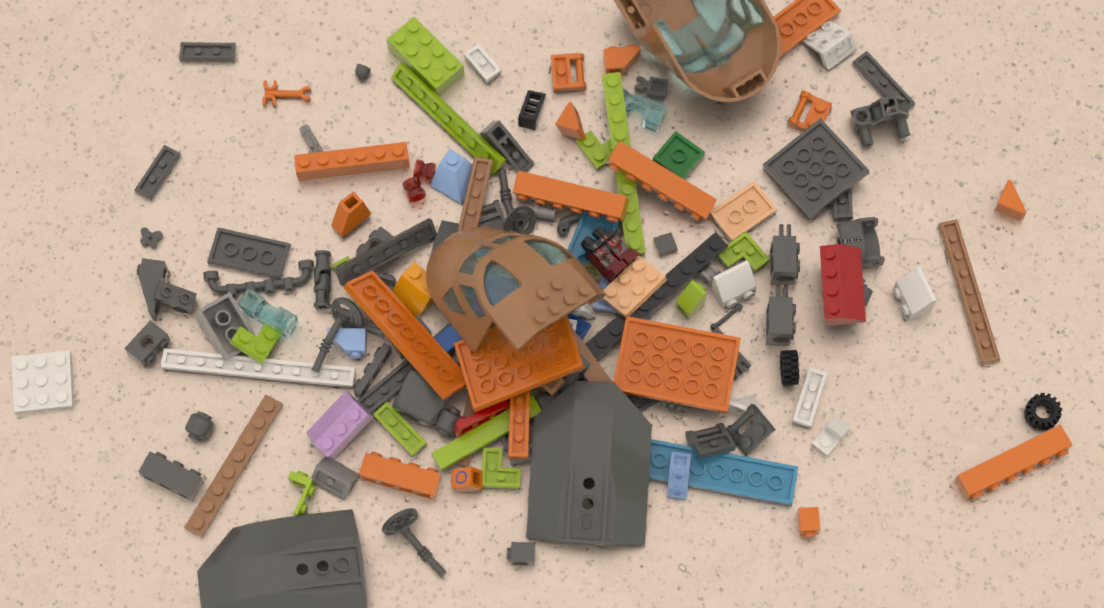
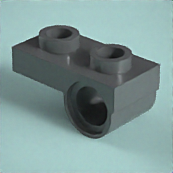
M160 280L153 300L170 305L178 312L190 313L197 293Z

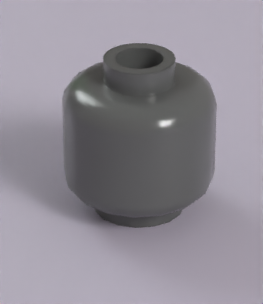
M453 406L450 409L443 408L435 421L436 430L449 437L455 435L453 432L456 421L462 418L460 415L461 411Z
M201 411L192 413L185 426V430L189 433L188 437L199 441L200 438L207 439L214 426V422L211 420L212 417Z

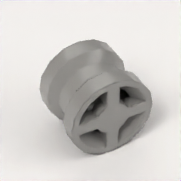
M710 263L705 271L699 272V277L708 287H712L713 277L721 272L714 264Z

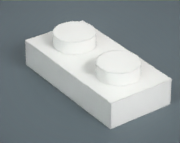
M479 43L464 53L466 60L486 83L501 73L499 66Z

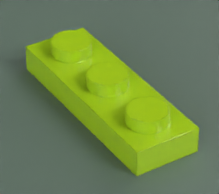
M388 402L373 413L374 418L412 457L427 445V442Z

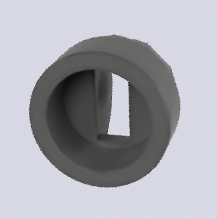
M357 64L355 74L359 79H365L369 76L371 69L365 65Z

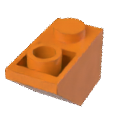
M630 44L618 48L611 46L603 49L605 74L621 72V75H624L640 57V45Z
M353 191L339 202L331 226L343 238L370 216L371 212L364 201Z

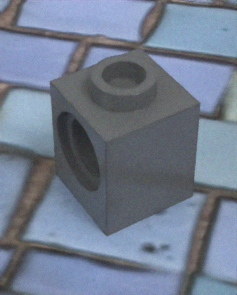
M511 542V548H507V560H511V566H535V542Z

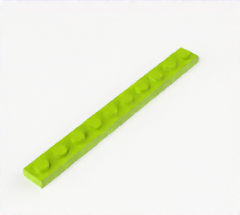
M621 72L602 74L612 151L619 141L631 147ZM620 171L618 173L615 172L618 194L627 196L629 199L624 221L622 222L624 243L631 250L635 249L639 255H645L636 181L631 182L625 178L624 173Z

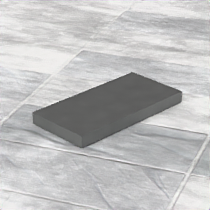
M218 227L207 263L278 280L282 279L291 243Z

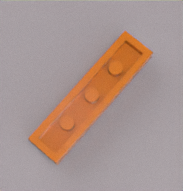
M530 390L510 398L508 459H528Z

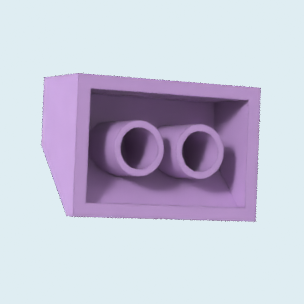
M346 390L306 433L328 458L335 459L374 416Z

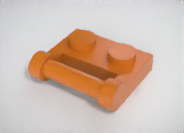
M584 54L551 55L554 92L585 91L587 89L583 72ZM570 62H575L577 82L571 81Z
M801 91L800 100L787 124L804 132L820 118L825 122L833 103L813 96L808 91ZM806 103H811L812 105L804 122H800L799 118Z

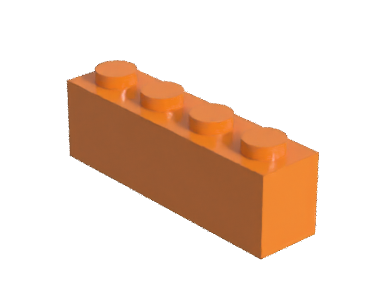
M371 452V454L365 453L358 474L360 480L431 500L436 499L442 480L441 473H438L439 471L434 468H427L426 470L420 468L416 463H401L400 459L394 457L387 459L376 452Z

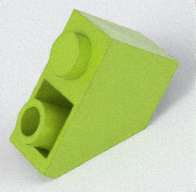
M692 280L676 300L675 308L687 320L692 318L705 305L707 294L705 287L701 283H696Z

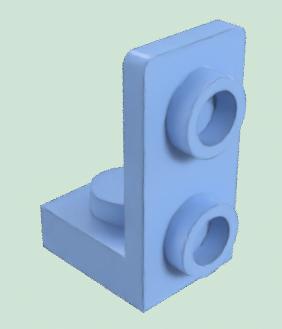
M671 452L667 497L687 498L691 454Z

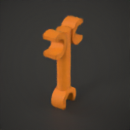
M267 80L263 82L265 96L262 98V103L264 107H266L268 100H271L273 107H276L277 101L275 97L301 98L305 102L311 101L310 96L304 95L306 92H311V87L309 86L302 87L301 90H277L276 80H274L272 87L267 86Z

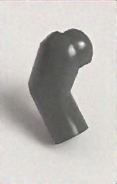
M572 213L560 218L557 226L558 234L566 235L571 224L580 220L578 214Z

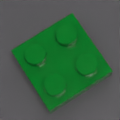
M675 131L654 155L652 160L685 179L704 157L705 151Z

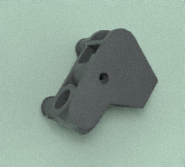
M894 95L878 99L871 105L850 111L854 129L859 131L862 147L874 144L870 128L882 124L896 123L899 138L911 135L907 124L909 113L905 98ZM887 107L892 108L891 113H885V111H887ZM859 115H863L866 117L864 119V122L857 120Z

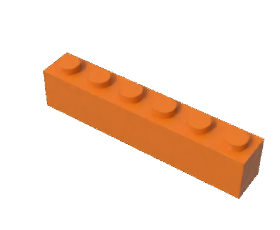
M621 141L615 145L606 161L611 170L617 173L619 171L624 173L626 179L631 182H639L644 190L648 192L654 191L658 194L657 197L665 202L669 200L674 203L673 206L676 209L689 212V216L696 221L705 220L717 201L716 198Z
M407 142L294 155L298 181L410 168Z
M519 170L512 191L517 196V199L521 201H528L530 199L542 206H545L547 203L553 205L552 207L558 210L568 208L571 209L570 212L581 214L584 212L588 213L589 217L599 219L601 216L607 218L606 220L612 223L624 221L629 199L624 195Z
M1059 425L958 474L955 481L966 500L970 498L976 500L983 496V492L988 489L990 492L1001 487V483L1005 481L1010 483L1018 478L1017 475L1023 472L1025 475L1035 470L1034 467L1039 464L1045 466L1052 462V458L1056 456L1061 458L1069 453L1068 450L1073 444L1063 427Z

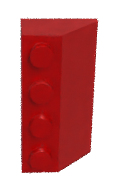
M842 244L820 246L824 317L827 326L866 322L861 248Z

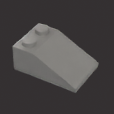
M230 292L198 309L193 314L204 333L225 361L242 352L229 343L240 326L255 335Z

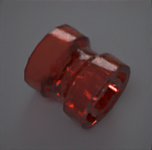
M417 159L413 177H423L428 181H432L436 171V163L429 162L425 164L423 160Z
M411 177L402 183L404 190L408 193L407 198L409 202L420 201L426 196L425 190L421 188L422 183L419 177Z

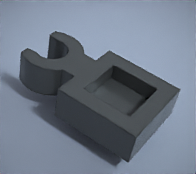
M637 76L636 82H640L642 85L634 86L636 92L645 90L647 91L646 96L664 100L668 80L650 76V80L647 81L644 77Z

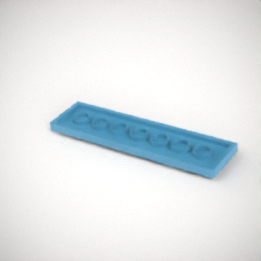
M651 439L649 479L668 483L671 452L691 454L688 487L792 506L798 466L729 453L699 459L692 446Z

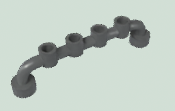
M313 260L299 261L298 267L303 273L300 277L296 278L285 277L278 280L267 279L261 282L249 281L243 284L218 286L215 281L219 280L218 271L211 270L203 272V279L205 282H208L212 291L222 294L230 292L233 297H237L238 292L245 291V295H255L258 289H264L265 293L276 292V287H283L284 291L295 290V285L303 284L308 280L310 270L314 269Z

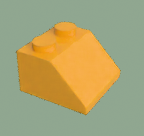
M413 262L400 276L392 292L414 316L418 314L421 318L434 304V301L428 290L426 271L416 262Z

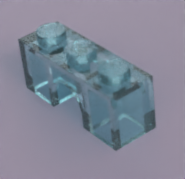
M623 89L626 114L632 110L639 111L643 115L641 127L659 132L666 115L667 106L660 101H651L643 95H634Z
M249 288L238 302V306L244 314L262 324H268L287 338H290L299 324L297 315L281 306L279 309L275 308L263 296Z

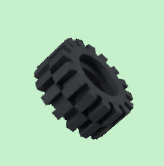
M797 350L780 351L782 385L799 384L800 371Z
M1041 393L1040 395H1034L1028 401L1024 409V413H1026L1024 417L1028 419L1027 423L1029 425L1033 424L1032 428L1038 427V430L1042 431L1045 429L1046 431L1057 424L1062 416V407H1059L1061 403L1060 401L1056 402L1057 398L1055 396L1051 398V394L1048 393L1046 396L1045 393ZM1040 405L1047 406L1050 410V416L1048 418H1040L1036 413V408Z

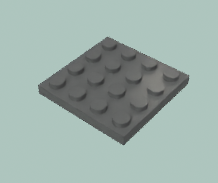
M821 118L763 163L764 169L810 219H813L870 173L869 169Z

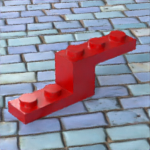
M504 400L474 412L473 415L467 418L462 417L458 419L453 432L457 438L508 410L509 402Z

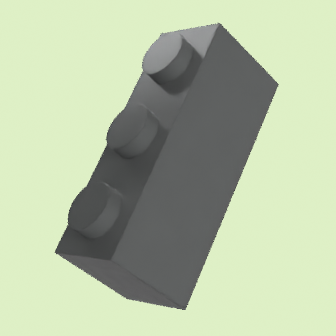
M149 452L138 471L141 477L191 502L194 501L204 483L200 472L194 469L189 471L183 468L184 465L176 460L171 462L160 452H156V454Z

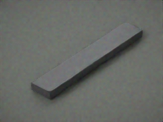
M428 218L335 267L340 285L344 286L347 282L375 270L435 238L437 233L432 219Z

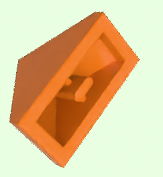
M569 102L555 125L562 135L585 140L586 136L579 113L573 103Z
M1010 179L1003 189L995 210L1017 220H1022L1027 212Z

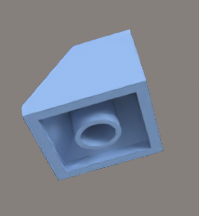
M449 149L439 163L430 187L462 205L466 196L472 164L465 157Z

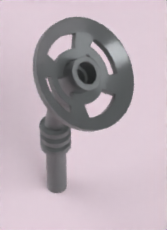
M498 170L501 185L500 197L508 214L504 221L503 230L518 231L520 234L528 235L532 233L535 227L536 214L528 206H519L513 209L511 189L508 188L506 170ZM519 210L527 211L525 214L517 213ZM530 218L529 224H528L527 228L524 230V228L526 227V225H527V223H528V219Z
M339 297L331 304V313L335 322L325 339H322L323 343L320 344V351L312 367L314 372L319 373L326 354L332 348L330 345H333L332 341L340 327L361 328L363 325V316L360 309L347 298ZM340 304L346 305L350 309L341 308Z
M408 508L391 516L382 527L383 533L386 535L403 534L416 549L417 555L424 562H427L440 577H443L446 574L445 569L434 559L433 553L426 546H423L410 531V526L418 517L417 510Z

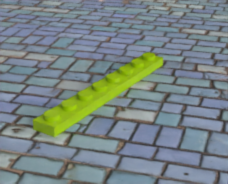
M400 63L391 79L474 157L493 160L491 173L493 175L498 174V170L502 168L506 159L408 66Z

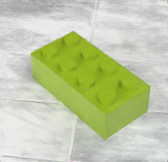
M415 17L411 18L387 38L388 49L438 96L465 75L464 65Z

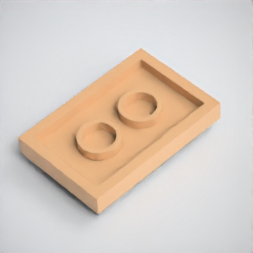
M753 181L712 209L709 215L730 242H732L745 231H750L775 214L777 208L758 184Z
M638 256L603 290L606 295L601 299L626 318V316L633 314L667 281V278Z

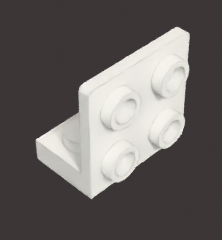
M831 20L822 24L821 28L810 33L802 41L820 54L823 66L828 70L857 50L852 33Z

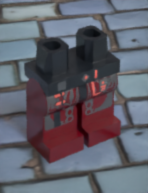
M599 226L592 233L597 241L595 242L587 236L580 245L586 251L584 257L611 283L638 257L639 253L635 249L631 250L612 229L607 232L603 227Z

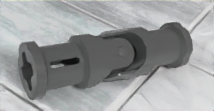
M318 250L314 252L316 257V266L314 267V293H316V300L313 307L323 310L331 308L329 303V293L331 292V267L329 266L331 252Z

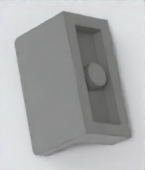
M325 456L316 465L311 479L319 486L345 499L352 483L358 479L359 475L336 460Z

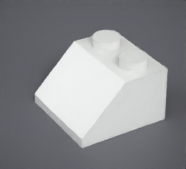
M746 260L713 277L711 291L722 309L725 307L731 308L743 298L746 300L754 296L757 284L749 262Z
M920 266L898 279L894 285L893 293L896 299H900L902 312L905 316H908L910 321L931 313L936 298Z

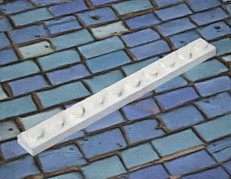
M165 348L163 349L161 368L167 370L353 388L356 371L355 367L322 364L319 373L312 371L314 363L265 359L260 364L251 357L236 355L225 361L221 354Z

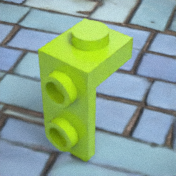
M291 471L288 477L290 483L304 488L294 511V516L305 515L308 508L306 503L309 497H313L316 486H314L313 479L309 478L306 473Z

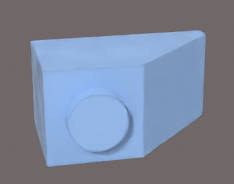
M339 328L332 342L350 358L360 359L362 356H366V328Z

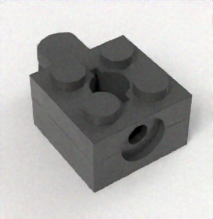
M779 224L778 236H773L770 247V285H793L794 280L798 279V272H800V261H798L800 243H796V236H791V224L786 225V236H784L783 224Z
M776 284L775 297L769 296L766 308V345L789 346L790 340H794V334L796 333V322H794L796 304H793V297H788V285H783V297H780L779 284Z

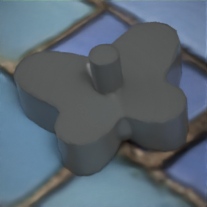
M146 227L141 229V245H149L155 249L157 242L163 238L162 232L155 231L152 233Z

